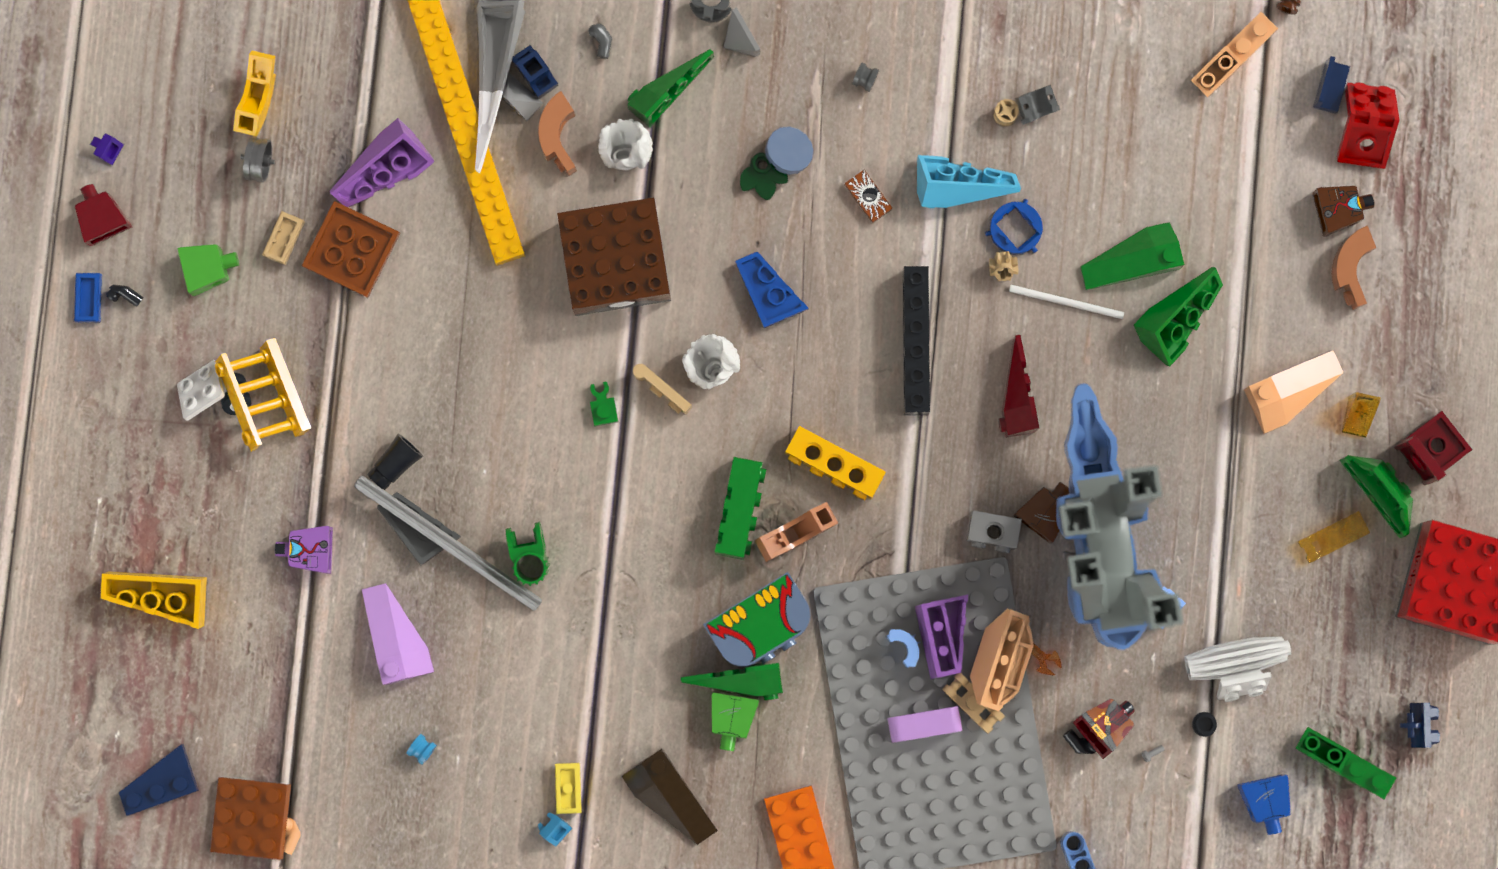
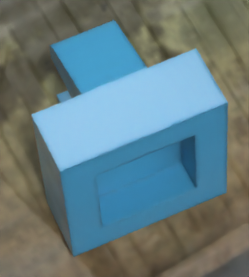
M548 813L547 816L550 818V821L546 826L541 823L538 824L539 834L545 840L557 846L571 831L572 827L559 816Z

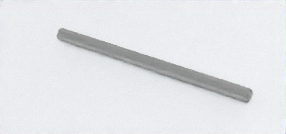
M364 476L358 478L354 486L363 494L530 609L535 611L542 602L541 598Z

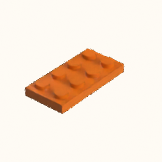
M812 785L764 798L783 869H835Z

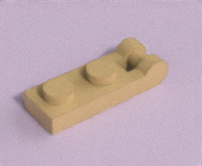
M644 364L634 366V377L639 381L645 380L651 385L649 390L658 398L662 396L670 401L668 406L677 414L682 411L685 415L690 411L692 405Z

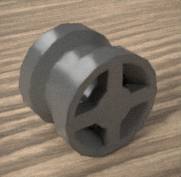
M861 62L852 85L863 86L866 91L870 92L878 76L879 69H870L865 63Z

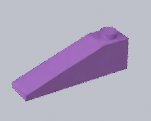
M397 118L378 134L333 186L330 194L344 206L349 207L372 197L374 192L387 187L390 189L395 187V183L417 177L435 161L416 135Z

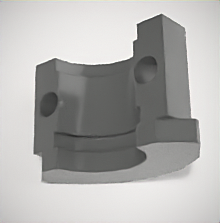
M691 0L690 2L693 13L699 19L706 22H718L725 19L732 12L730 0H721L716 6H707L702 0Z
M1051 85L1015 98L1022 116V124L1032 122L1035 119L1060 110Z

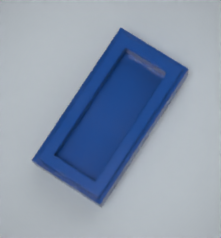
M76 273L75 322L101 323L102 274Z

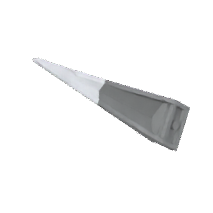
M478 0L479 116L475 170L479 174L482 170L524 18L525 10L523 6L525 0Z

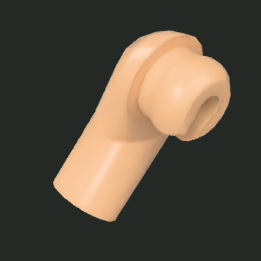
M289 817L287 818L284 852L292 855L301 833L296 822Z

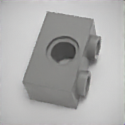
M972 511L966 541L972 542V547L986 549V545L996 546L995 551L1010 553L1011 549L1015 550L1017 548L1022 519ZM995 526L999 529L1000 536L998 539L988 537V527Z

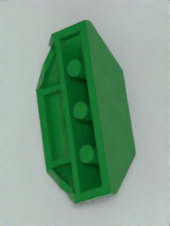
M1351 455L1341 458L1339 461L1399 538L1406 537L1410 532L1413 498L1410 494L1412 492L1404 482L1400 483L1396 478V471L1393 466L1379 459Z

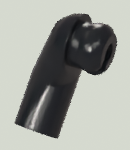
M112 285L106 293V297L114 302L121 296L136 307L144 298L130 287L123 285Z
M1073 729L1068 730L1063 735V738L1077 754L1096 753V750L1086 738H1079Z

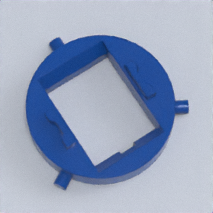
M1024 199L1023 202H1010L1001 206L992 217L990 231L985 232V235L991 236L994 244L1003 252L1009 251L1012 255H1020L1030 250L1034 253L1038 251L1035 246L1042 235V220L1038 212L1027 204V199ZM1014 209L1020 213L1036 232L1019 248L997 226V223L1003 219V216L1005 214L1008 215Z

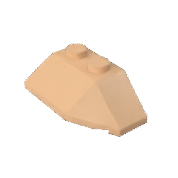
M1006 609L985 628L970 674L977 704L999 711L1003 708V705L1019 693L1034 646L1029 626V616Z

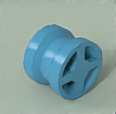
M420 734L411 744L406 754L416 757L418 763L423 765L437 745L433 742L429 743L426 741L425 736Z

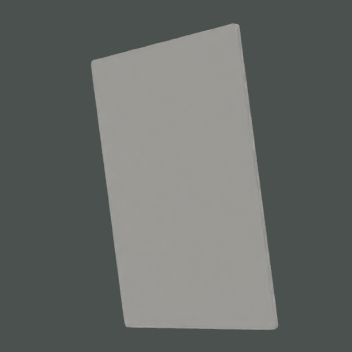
M1005 557L822 586L814 589L859 869H945L1053 851L1057 847L1027 671H1025L1019 693L1003 705V708L1000 710L1005 717L1001 722L997 721L992 726L993 730L989 734L982 730L959 707L963 731L891 742L887 718L958 706L942 691L946 684L950 685L955 680L954 676L956 674L930 679L915 606L968 595L961 674L972 684L970 674L985 628L1006 609L1016 611L1008 561ZM891 629L903 630L911 636L916 634L914 639L917 642L920 641V643L918 644L919 659L915 667L906 668L902 662L907 656L906 646L899 641L890 643L886 638ZM962 686L956 693L962 697L967 690ZM985 709L979 716L985 720L991 713Z

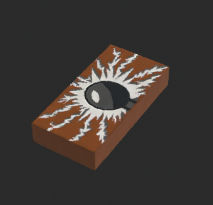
M865 170L844 184L872 223L893 209Z

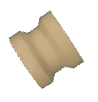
M1004 99L997 103L993 115L996 123L1004 127L1015 123L1019 115L1018 105L1011 99Z

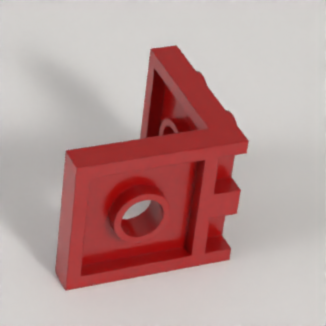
M1347 82L1345 96L1348 118L1337 153V162L1385 169L1400 121L1395 89L1387 86H1370L1361 82ZM1365 139L1373 141L1369 146H1362L1360 144Z

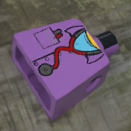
M321 526L290 531L289 542H276L275 556L289 557L288 565L290 567L331 574L333 527Z

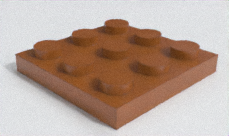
M334 201L302 267L369 298L401 233Z
M218 777L210 852L283 859L291 784Z

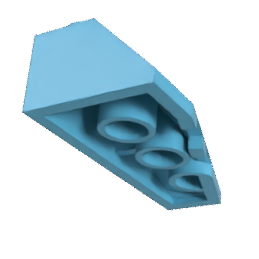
M918 155L917 195L922 207L947 208L1017 193L1021 190L1017 176L1013 173L988 167L984 170H978L971 167V163L963 162V166L949 163V158L942 156Z

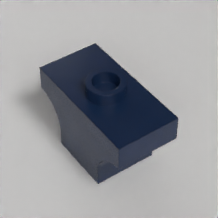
M531 45L512 57V62L538 99L559 86L546 63Z

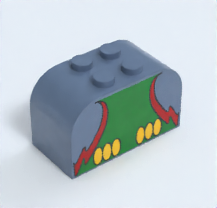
M789 572L703 625L722 656L729 663L739 667H747L759 661L765 664L775 657L773 652L782 648L783 651H786L796 644L795 639L805 631L809 624L810 608Z

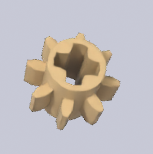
M1009 251L996 252L994 259H989L990 276L995 275L999 282L1011 281L1013 274L1019 273L1017 266L1018 258H1012Z

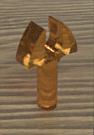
M1033 642L1034 646L1031 654L1039 661L1040 665L1036 671L1054 676L1055 674L1047 668L1045 660L1053 661L1059 668H1062L1058 653L1054 650L1052 654H1045Z

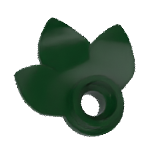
M761 152L754 155L750 166L742 171L740 187L742 191H749L755 188L757 194L762 199L768 201L775 194L776 184L788 183V175L776 170V167L767 160L766 153ZM764 161L767 167L760 169L758 163Z

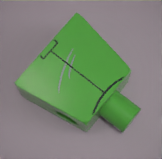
M712 692V733L722 734L720 749L734 751L736 737L747 738L759 700Z

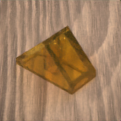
M1358 392L1348 397L1342 433L1366 438L1381 397Z

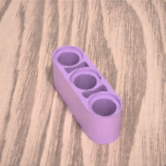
M958 706L887 718L892 743L963 731Z

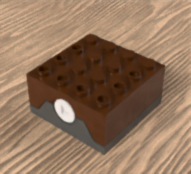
M654 197L557 213L572 310L575 316L671 301Z

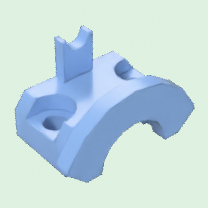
M891 629L886 638L890 643L894 641L903 643L907 649V656L902 662L906 668L915 667L919 659L918 644L920 643V641L917 642L914 639L916 634L911 636L903 630Z

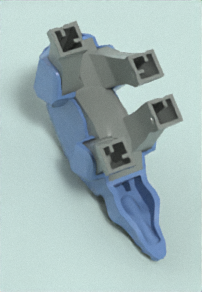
M1086 383L1078 384L1074 389L1071 399V421L1064 442L1065 455L1070 467V495L1058 498L1056 509L1057 526L1065 539L1074 540L1076 556L1067 557L1070 574L1067 577L1068 603L1078 624L1092 625L1099 643L1107 647L1125 650L1141 637L1146 626L1152 630L1183 624L1179 594H1170L1163 590L1156 570H1137L1135 546L1130 525L1148 520L1149 504L1162 496L1158 467L1156 465L1125 469L1123 480L1116 461L1117 439L1103 420L1097 397L1091 387Z

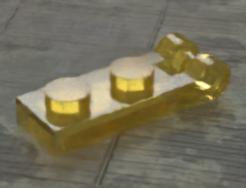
M1358 511L1297 542L1301 548H1304L1307 554L1306 559L1308 563H1311L1369 534L1370 531ZM1316 540L1318 541L1321 549L1317 551L1315 550L1312 542Z

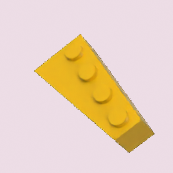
M108 571L102 574L101 599L200 629L204 626L207 577Z

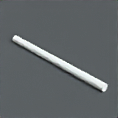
M1010 285L1009 292L1119 319L1124 317V312Z

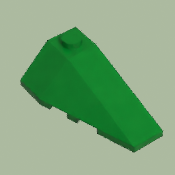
M709 49L643 86L640 91L636 89L627 99L629 101L627 104L628 110L651 128L712 61L714 52Z
M1170 222L1142 229L1085 263L1080 269L1085 290L1180 270L1185 264L1179 240Z
M779 663L680 677L681 683L753 696H763L764 701L779 699L778 694L783 693Z

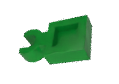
M603 382L604 390L600 393L595 391L594 384L590 386L591 393L597 400L590 402L595 427L619 422L614 397L607 398L609 393L607 382Z

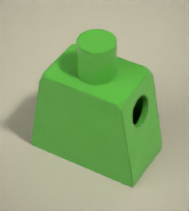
M216 244L177 248L187 290L192 296L199 295L229 281L227 269L239 266L236 252L223 255L221 247Z

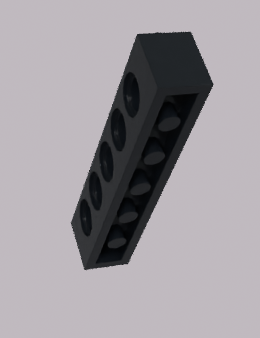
M904 266L902 271L904 415H929V266Z

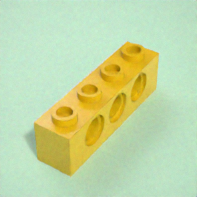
M801 426L798 427L785 451V454L789 456L787 460L798 466H801L803 463L811 467L809 472L822 478L823 475L830 477L833 485L844 489L846 486L854 490L852 494L864 501L866 498H873L886 471ZM810 447H815L819 450L820 456L815 460L808 459L805 454L806 450ZM830 459H838L840 461L841 468L838 471H831L828 468L827 462ZM853 470H858L862 473L863 480L859 483H854L849 479V473Z

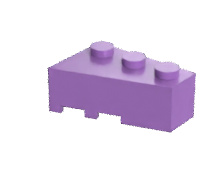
M968 595L915 606L930 679L961 673Z

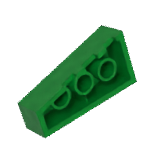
M738 457L733 458L715 555L744 560L745 555L750 556L753 541H749L748 537L750 531H755L757 517L753 516L754 507L760 506L762 493L757 491L759 483H764L767 470L762 468L763 462Z

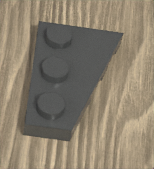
M398 492L392 495L455 540L461 538L456 532L451 531L440 521L425 513L420 507ZM381 505L377 506V509L420 566L444 550Z

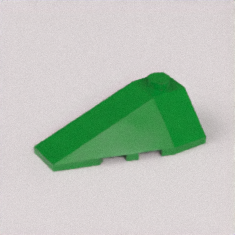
M1215 267L1209 268L1153 305L1134 324L1140 341L1166 366L1170 367L1189 345L1187 342L1192 330L1197 331L1200 326L1198 320L1203 311L1210 309L1221 290L1223 283Z

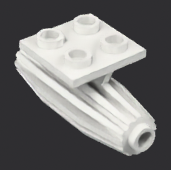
M1282 636L1252 637L1217 644L1185 656L1186 672L1189 680L1221 679L1216 695L1217 701L1224 699L1225 702H1231L1239 699V696L1247 694L1249 697H1255L1266 691L1271 679L1270 672L1262 673L1261 670L1287 661L1288 655H1291V647L1289 641H1284Z

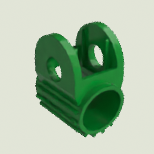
M535 522L533 529L535 541L519 545L517 544L515 531H512L511 528H506L509 555L514 564L512 567L514 569L513 575H516L517 581L520 580L523 582V585L525 583L529 584V586L534 583L538 585L539 581H543L545 575L548 574L550 563H548L549 557H546V544L541 523ZM525 555L537 556L543 563V573L535 578L525 576L519 568L520 558Z

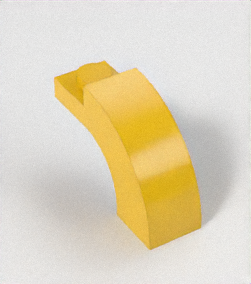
M253 50L250 52L246 84L241 101L235 109L233 131L256 137L259 134L267 116L276 78V74H274L275 56Z

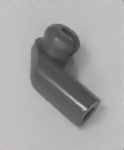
M599 23L593 24L589 27V35L596 38L599 42L597 57L608 59L612 37L604 25Z

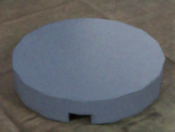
M781 127L774 131L766 142L765 153L767 160L781 173L789 175L798 174L807 168L813 158L812 142L799 129Z

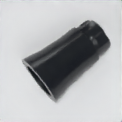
M398 433L389 448L374 464L375 467L367 475L377 486L385 490L409 467L420 460L423 455L412 443Z

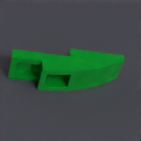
M1307 727L1295 748L1332 772L1385 800L1397 779L1395 776L1352 753V751Z

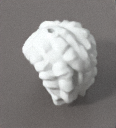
M618 119L617 123H611L610 126L606 125L601 129L598 152L601 154L600 157L605 166L625 171L635 167L639 169L645 168L652 155L653 142L646 128H643V124L634 121V119L624 121Z
M715 334L702 335L696 342H692L691 348L687 350V354H684L682 358L683 367L687 372L688 378L702 389L709 390L714 386L721 385L728 381L733 372L737 373L740 370V356L737 353V349L733 347L729 340Z

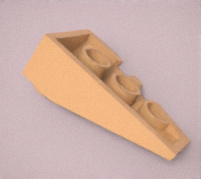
M1331 351L1245 388V394L1263 433L1270 432L1290 422L1343 374V371L1334 351Z

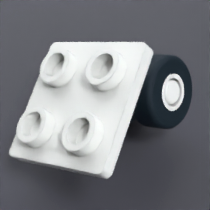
M212 360L177 384L182 415L186 421L221 400L222 409L225 413L236 415L223 380L216 373L215 360ZM234 373L238 384L247 382L244 375ZM248 392L243 393L242 395L247 407L251 406L250 394Z

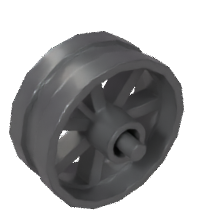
M250 137L245 155L241 154L240 159L244 160L243 175L246 180H257L263 183L266 181L270 165L275 164V160L272 159V142L270 139Z

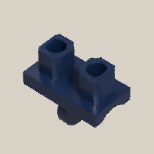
M1409 703L1410 713H1407V723H1400V728H1407V736L1411 738V748H1432L1431 745L1440 743L1439 731L1431 730V720H1438L1439 708L1431 706L1430 703Z

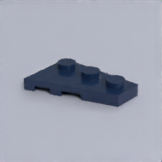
M184 744L178 746L119 792L126 816L199 791Z

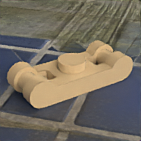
M957 673L954 676L955 680L950 685L946 684L942 691L982 730L989 734L993 730L992 726L997 721L1001 722L1005 715L1000 710L996 711L977 704L972 684L961 673ZM963 686L967 692L960 697L956 692ZM987 709L991 714L984 720L979 715Z

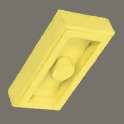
M580 763L555 764L556 814L582 813Z

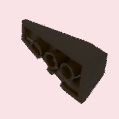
M663 748L621 776L638 800L698 845L718 831Z

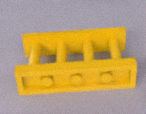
M275 338L267 340L260 347V353L229 362L226 353H224L215 361L216 373L223 380L243 431V442L246 446H249L250 451H255L262 444L260 441L262 438L287 430L293 431L294 436L298 437L311 429ZM261 362L267 365L269 370L268 376L238 384L233 372ZM269 385L275 386L278 393L277 398L247 407L242 395L243 393ZM279 407L285 410L287 415L286 421L256 430L251 416Z

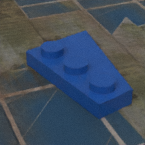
M758 251L735 261L764 328L809 310L807 305L779 277L777 272Z

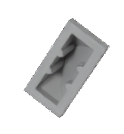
M736 7L731 13L723 48L757 57L760 55V48Z
M508 72L501 99L528 121L543 105V102Z

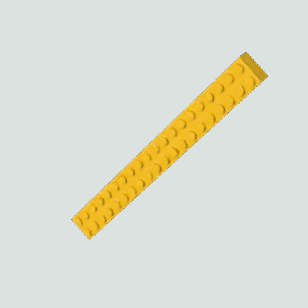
M407 0L495 264L498 266L525 257L489 146L480 174L475 170L478 113L440 0Z

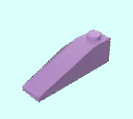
M384 583L362 589L382 684L388 685L434 672L427 645L419 636L388 585Z

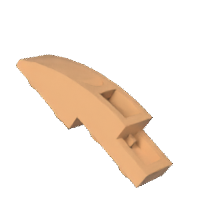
M1260 12L1191 81L1209 97L1278 28Z

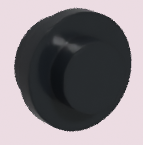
M1208 712L1196 714L1192 720L1193 731L1202 737L1212 735L1217 728L1215 717Z

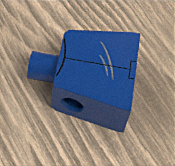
M1282 774L1237 784L1252 822L1259 823L1264 821L1267 835L1281 833L1282 829L1279 818L1290 816L1291 814L1288 775Z

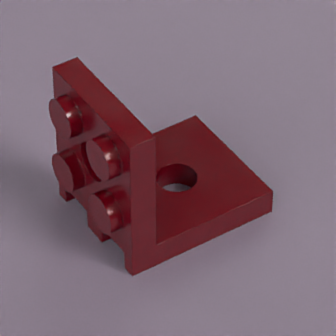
M1443 411L1437 413L1394 446L1396 451L1399 450L1407 459L1406 463L1411 470H1415L1423 480L1422 484L1424 486L1440 481L1446 476L1444 471L1473 450ZM1433 439L1442 441L1443 449L1441 452H1435L1431 448Z

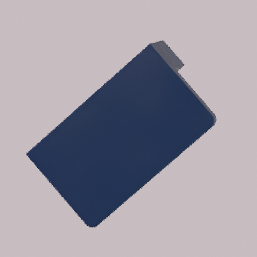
M1333 56L1327 59L1324 64L1313 108L1334 114L1338 113L1350 66L1335 62V57Z

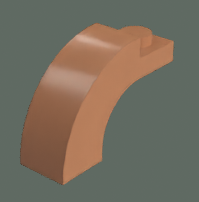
M560 91L545 106L539 121L538 134L540 145L547 161L557 157L554 162L560 172L566 171L568 176L577 172V169L561 145L560 136L564 125L571 118L575 117V112L562 91Z
M1368 225L1357 230L1341 244L1332 264L1331 274L1334 290L1345 289L1343 296L1347 305H1351L1352 310L1367 304L1357 278V265L1363 255L1376 249Z
M825 502L754 541L765 561L768 562L838 524V521L828 503Z

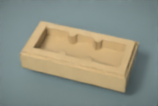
M281 211L262 256L286 266L305 221Z

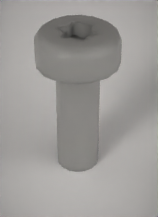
M1161 745L1149 752L1143 751V759L1146 762L1151 761V757L1163 752L1164 747Z

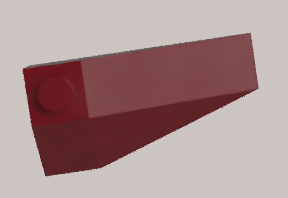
M1015 335L1013 338L1002 418H998L1000 432H1005L1006 438L1033 434L1039 429L1034 396L1029 397L1028 392L1031 391V382L1028 373L1024 372L1026 358L1021 335Z

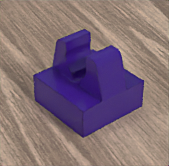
M106 133L102 139L94 136L90 143L91 146L96 148L93 154L112 166L124 146L123 143Z

